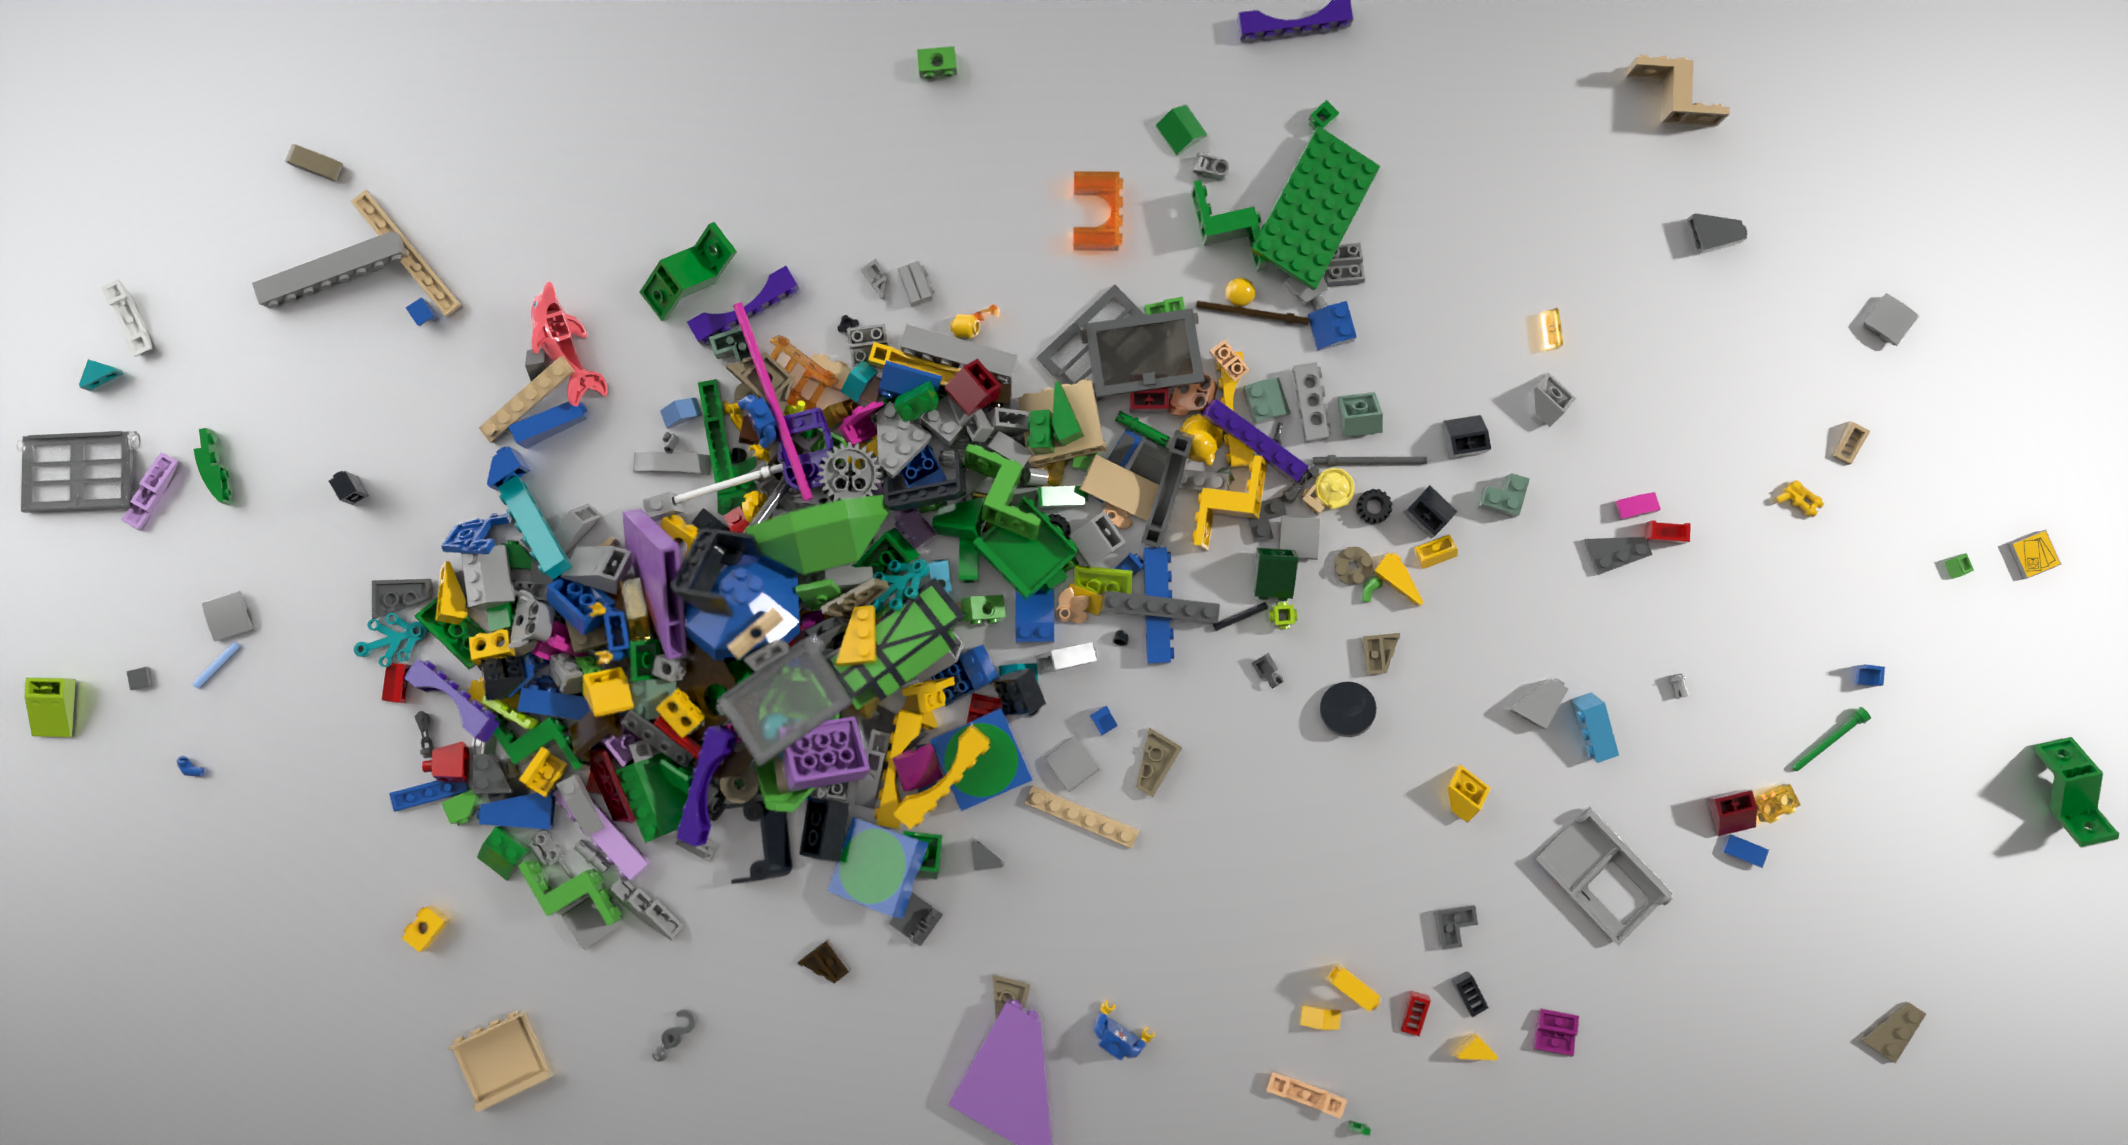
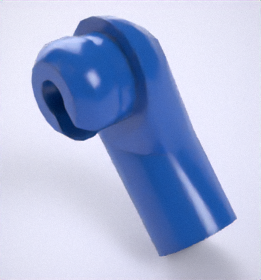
M186 756L177 758V766L183 775L204 776V767H194Z

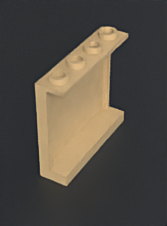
M1084 379L1078 381L1077 384L1062 385L1084 433V437L1065 446L1060 441L1056 442L1054 438V453L1035 454L1027 444V436L1030 435V430L1024 432L1026 448L1032 452L1028 459L1032 467L1107 450L1102 436L1094 392L1095 387L1091 380ZM1046 388L1039 393H1026L1023 397H1018L1020 411H1028L1029 417L1030 410L1049 409L1053 413L1054 389Z
M516 1010L506 1015L507 1020L502 1022L499 1019L488 1024V1029L484 1031L482 1028L470 1032L471 1037L464 1039V1036L455 1039L452 1041L453 1045L448 1047V1050L453 1049L476 1104L473 1107L476 1113L553 1076L525 1011L518 1014Z

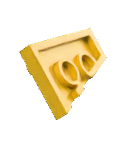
M873 605L854 607L836 661L837 667L876 663L875 607Z

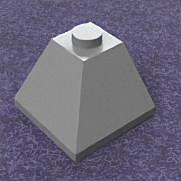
M1549 373L1534 388L1536 415L1541 422L1549 427L1567 411L1576 399Z

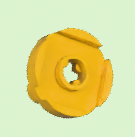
M752 491L744 495L746 501L742 502V509L748 523L753 520L767 501L768 496L765 493Z

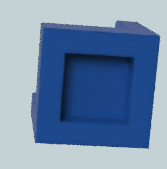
M422 297L406 307L418 326L423 325L430 319L439 320L429 303Z
M1867 664L1857 665L1855 684L1872 687L1883 686L1885 667Z
M1107 706L1090 715L1101 735L1117 727V723Z

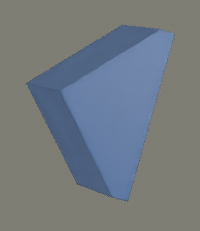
M696 397L675 400L660 410L667 429L703 415Z

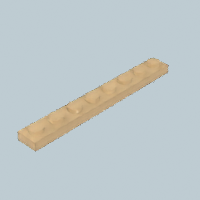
M364 190L351 201L379 236L391 231L401 235L408 256L402 257L400 262L446 317L462 306L367 190Z

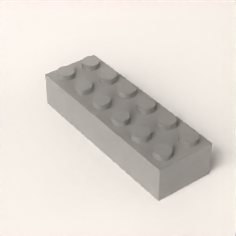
M906 324L900 345L904 353L955 368H962L978 358L999 383L1004 384L1013 383L1018 365V355Z

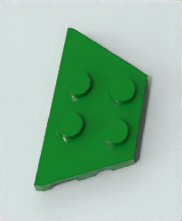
M751 457L733 466L734 476L739 477L755 469L756 457ZM754 480L736 485L737 491L717 494L718 514L724 516L738 506L742 508V502L746 501L744 495L757 491V484Z

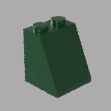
M1256 548L1253 594L1257 599L1269 600V597L1277 598L1276 600L1288 601V598L1293 599L1299 558L1295 550Z

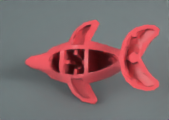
M547 282L543 292L534 298L531 307L533 326L531 343L533 353L538 354L542 347L553 361L557 360L560 356H564L575 370L570 375L567 388V397L572 406L576 407L579 405L582 395L588 388L597 391L602 396H607L608 386L604 377L600 373L584 369L576 353L572 334L586 339L587 333L583 324L574 316L564 312L556 297L555 287L551 282Z

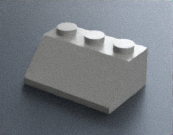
M495 545L489 554L461 553L468 607L485 610L515 601L507 545Z

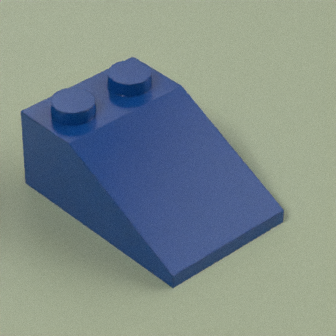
M1039 589L1027 601L1016 591V643H1054V590L1045 594L1043 590Z

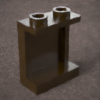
M591 710L570 727L573 753L579 759L582 758L587 762L591 760L589 749L607 734H611L617 739L623 735L618 712L595 717Z

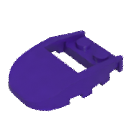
M814 408L784 416L790 435L819 428L822 429L826 449L798 455L810 489L824 485L825 483H819L823 479V476L818 475V473L823 472L819 465H825L822 458H829L826 453L827 451L834 453L832 435L822 409ZM776 433V440L779 445L777 455L778 460L781 461L783 466L784 478L792 488L800 490L779 433Z

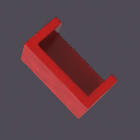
M1656 520L1646 522L1645 537L1647 542L1685 544L1690 542L1691 523H1659Z

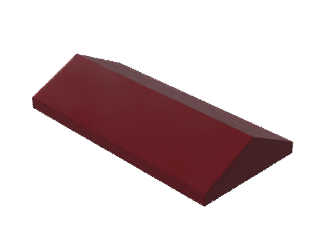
M605 747L590 749L591 760L588 764L612 820L634 823L636 821Z

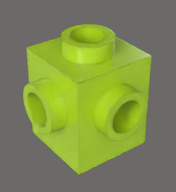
M1277 602L1276 606L1272 607V611H1269V621L1273 622V627L1278 626V630L1290 629V625H1294L1295 621H1297V610L1294 609V605H1288V602ZM1280 613L1285 614L1284 620L1279 619Z

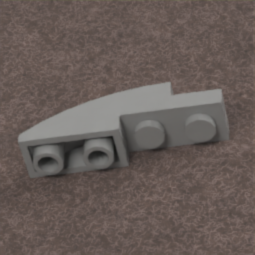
M872 729L868 748L865 752L870 771L864 779L859 780L855 800L856 805L872 809L875 807L890 744V733Z

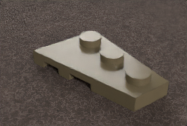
M872 578L821 606L822 612L850 620L854 607L871 604L889 589L887 581Z

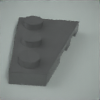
M1646 537L1584 539L1597 575L1653 555Z
M432 579L372 580V619H377L389 613L432 599Z

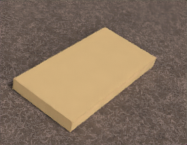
M1094 455L1079 490L1147 522L1159 485L1098 455Z

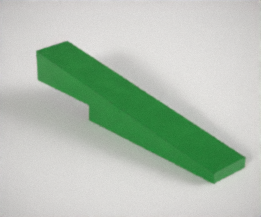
M714 379L698 382L716 484L735 478L719 381ZM732 486L717 491V494L737 491V488Z

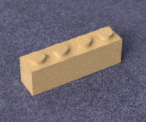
M819 353V355H812L804 375L810 380L841 392L852 369L847 368V364L837 360L835 363L830 361L828 356ZM876 376L859 400L869 404L874 401L878 403L881 396L878 393L880 377Z

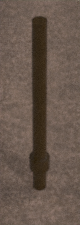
M1198 300L1196 302V308L1283 321L1285 324L1293 325V323L1308 325L1309 318L1294 316V313L1281 314Z

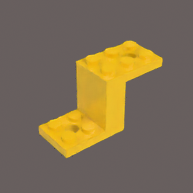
M1254 455V460L1250 461L1249 472L1252 473L1251 479L1247 480L1246 490L1249 493L1203 488L1202 493H1199L1198 504H1200V509L1195 515L1197 529L1193 531L1192 542L1200 550H1209L1214 514L1259 519L1267 470V462L1262 456Z

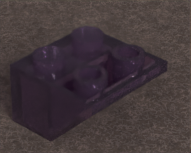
M916 508L904 510L894 517L896 520L894 525L902 535L906 533L909 536L906 539L914 549L918 547L920 550H923L938 537L936 531Z

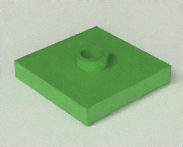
M833 579L798 585L795 591L811 611L821 609V606L844 594Z

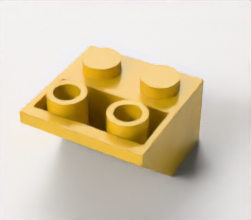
M622 667L583 675V694L595 717L634 709L628 680Z

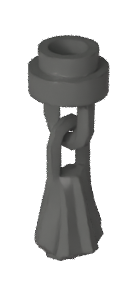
M1314 464L1308 465L1306 472L1299 481L1283 492L1282 498L1284 502L1293 503L1311 478L1315 479L1318 476L1319 469Z
M419 711L414 717L422 736L420 754L423 755V759L432 757V751L436 747H433V742L428 733V714L424 711ZM429 742V747L425 748V743Z

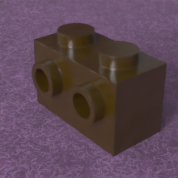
M1000 383L1002 387L998 399L988 404L991 410L994 407L1011 409V384Z

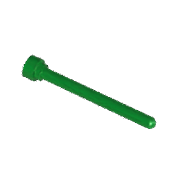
M1859 707L1854 711L1851 720L1796 762L1792 767L1793 770L1799 771L1857 724H1865L1871 719L1870 714L1863 707Z

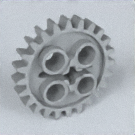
M851 442L848 443L847 448L841 443L840 450L834 446V453L826 452L829 458H822L825 465H819L823 472L818 473V475L823 476L819 483H825L826 485L822 488V491L829 490L827 497L833 494V501L835 502L838 498L843 500L866 497L865 495L873 496L871 489L878 490L874 484L881 483L880 480L876 479V476L882 475V473L876 472V469L881 467V465L874 464L878 458L871 459L872 451L865 453L866 446L860 450L859 443L854 448H852ZM848 457H851V472L855 473L851 477L852 491H848L849 477L845 475L848 471ZM837 459H842L845 462L844 469L839 470L835 467ZM856 459L863 460L865 464L863 469L859 470L855 467L854 462ZM840 478L845 481L843 489L836 488V479ZM859 478L864 481L865 486L863 489L855 487L856 479Z

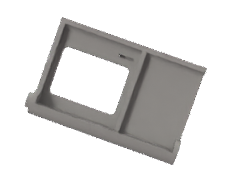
M1591 807L1585 809L1536 859L1618 946L1659 905H1667L1672 900L1673 892ZM1612 861L1648 897V902L1625 925L1588 888V885Z

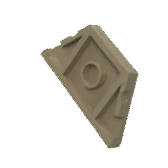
M767 352L761 353L781 411L784 414L794 377ZM752 357L745 358L737 363L727 364L726 369L759 399L763 397L770 408Z

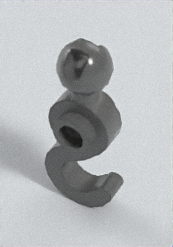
M681 1010L676 1013L677 1017H686L689 1020V1025L687 1027H671L665 1030L661 1038L663 1044L655 1047L652 1051L654 1060L658 1062L664 1061L668 1054L667 1050L677 1047L682 1041V1034H687L694 1029L696 1018L691 1011Z

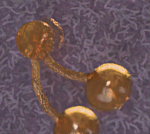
M992 304L988 309L978 311L973 315L980 323L984 321L981 313L990 312L996 315L999 313V308L996 304Z

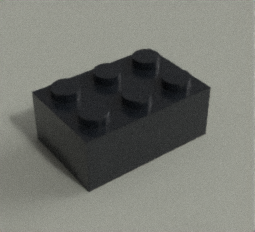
M808 797L799 855L818 860L840 862L843 852V840L846 833V821L849 814V803Z

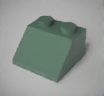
M1279 378L1261 380L1244 386L1243 393L1254 426L1291 414Z
M1375 392L1338 396L1340 422L1345 437L1372 435L1383 432V413Z
M663 678L635 682L630 680V693L634 707L631 710L644 719H657L661 714L656 708L677 689L676 681L671 682Z

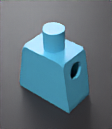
M949 558L929 561L930 579L935 577L937 580H944L945 585L942 587L949 594V591L953 589Z

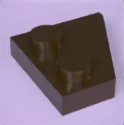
M828 939L797 962L798 965L811 969L813 973L824 976L826 980L832 983H836L851 971Z

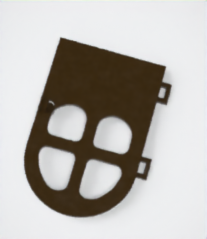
M687 637L685 638L687 655L677 657L686 661V672L682 680L676 681L677 689L679 688L681 692L688 696L689 700L701 710L704 716V725L690 735L686 734L694 742H698L704 738L708 727H722L724 723L729 721L726 711H723L718 716L713 714L705 697L707 689L713 684H719L729 691L737 686L738 683L725 659L715 660ZM750 690L732 704L739 715L743 717L746 726L758 743L759 728L753 709L758 707L760 703L753 691ZM751 695L754 704H751L748 696ZM746 745L740 752L733 750L730 755L725 757L723 763L718 765L714 771L712 778H728L742 772L753 760V756ZM693 757L689 764L695 769L699 759Z

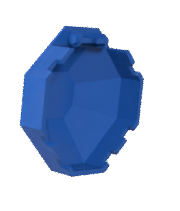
M743 555L738 564L733 566L723 565L710 593L724 595L734 615L733 617L703 613L686 601L687 637L715 660H724V657H736L727 645L774 606L785 620L739 659L750 656L777 639H781L788 644L800 633L799 600L795 592L796 586H798V573L763 555L762 557ZM755 627L751 629L750 634L752 637L758 638L762 635V631Z

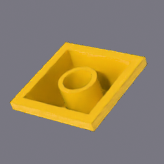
M1461 764L1458 766L1447 788L1452 812L1468 823L1481 810L1491 790V787Z

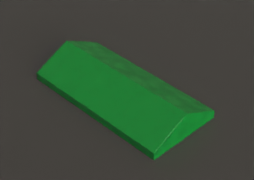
M437 597L415 614L414 617L470 670L476 664L471 660L469 638L475 637L479 633H487L469 615L459 625L436 621ZM486 645L481 646L479 651L484 650Z

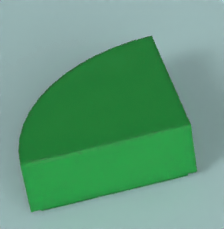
M1349 1121V1129L1370 1136L1371 1129L1368 1125Z

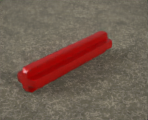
M659 716L654 724L699 759V752L702 747L687 735L682 738L662 716Z

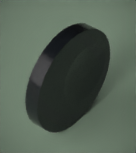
M1337 683L1331 686L1321 699L1320 715L1324 725L1331 732L1342 737H1355L1363 734L1372 726L1376 717L1377 707L1372 693L1359 683Z

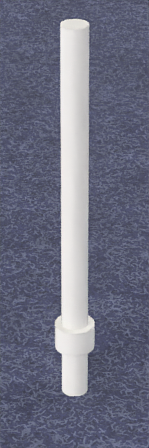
M782 463L771 467L769 465L761 467V470L674 496V501L677 504L758 478L772 477V474L783 470Z

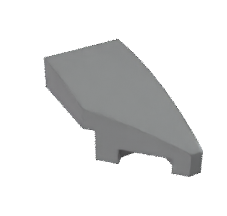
M875 259L860 270L879 297L882 298L884 296L887 274L877 259Z

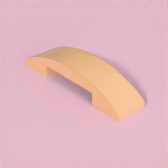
M1272 1072L1266 1089L1267 1092L1292 1099L1340 1119L1347 1103V1099L1275 1072Z

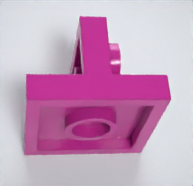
M555 620L553 621L549 639L545 642L538 640L532 652L534 655L550 661V657L553 654L562 652L570 654L571 657L572 655L584 657L585 651L574 654L567 625Z

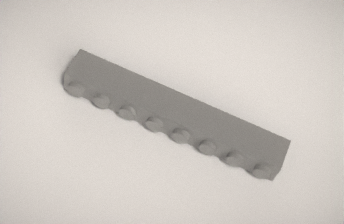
M391 231L253 282L252 285L258 303L267 308H274L283 301H294L297 299V296L310 295L319 288H329L332 286V283L345 282L351 276L364 275L367 273V270L383 268L384 264L399 262L402 260V257L408 255L401 235Z

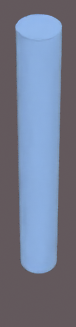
M233 642L192 683L193 686L199 689L240 646Z

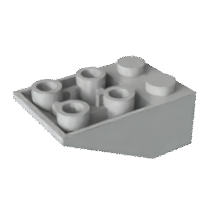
M615 546L576 547L569 560L572 567L562 573L561 578L617 595L631 567V551Z

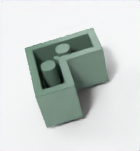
M741 327L709 337L717 359L735 355L736 361L740 362L745 358L751 357Z
M1511 473L1506 476L1503 490L1490 486L1485 487L1482 491L1478 507L1514 518L1519 516L1530 478Z

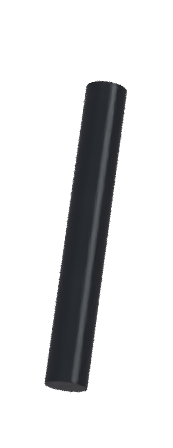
M1263 602L1213 624L1215 631H1218L1267 610L1268 606L1266 602Z

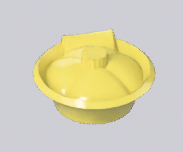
M1327 469L1317 477L1315 482L1317 498L1325 506L1330 507L1331 510L1347 506L1353 498L1355 492L1354 481L1342 469Z

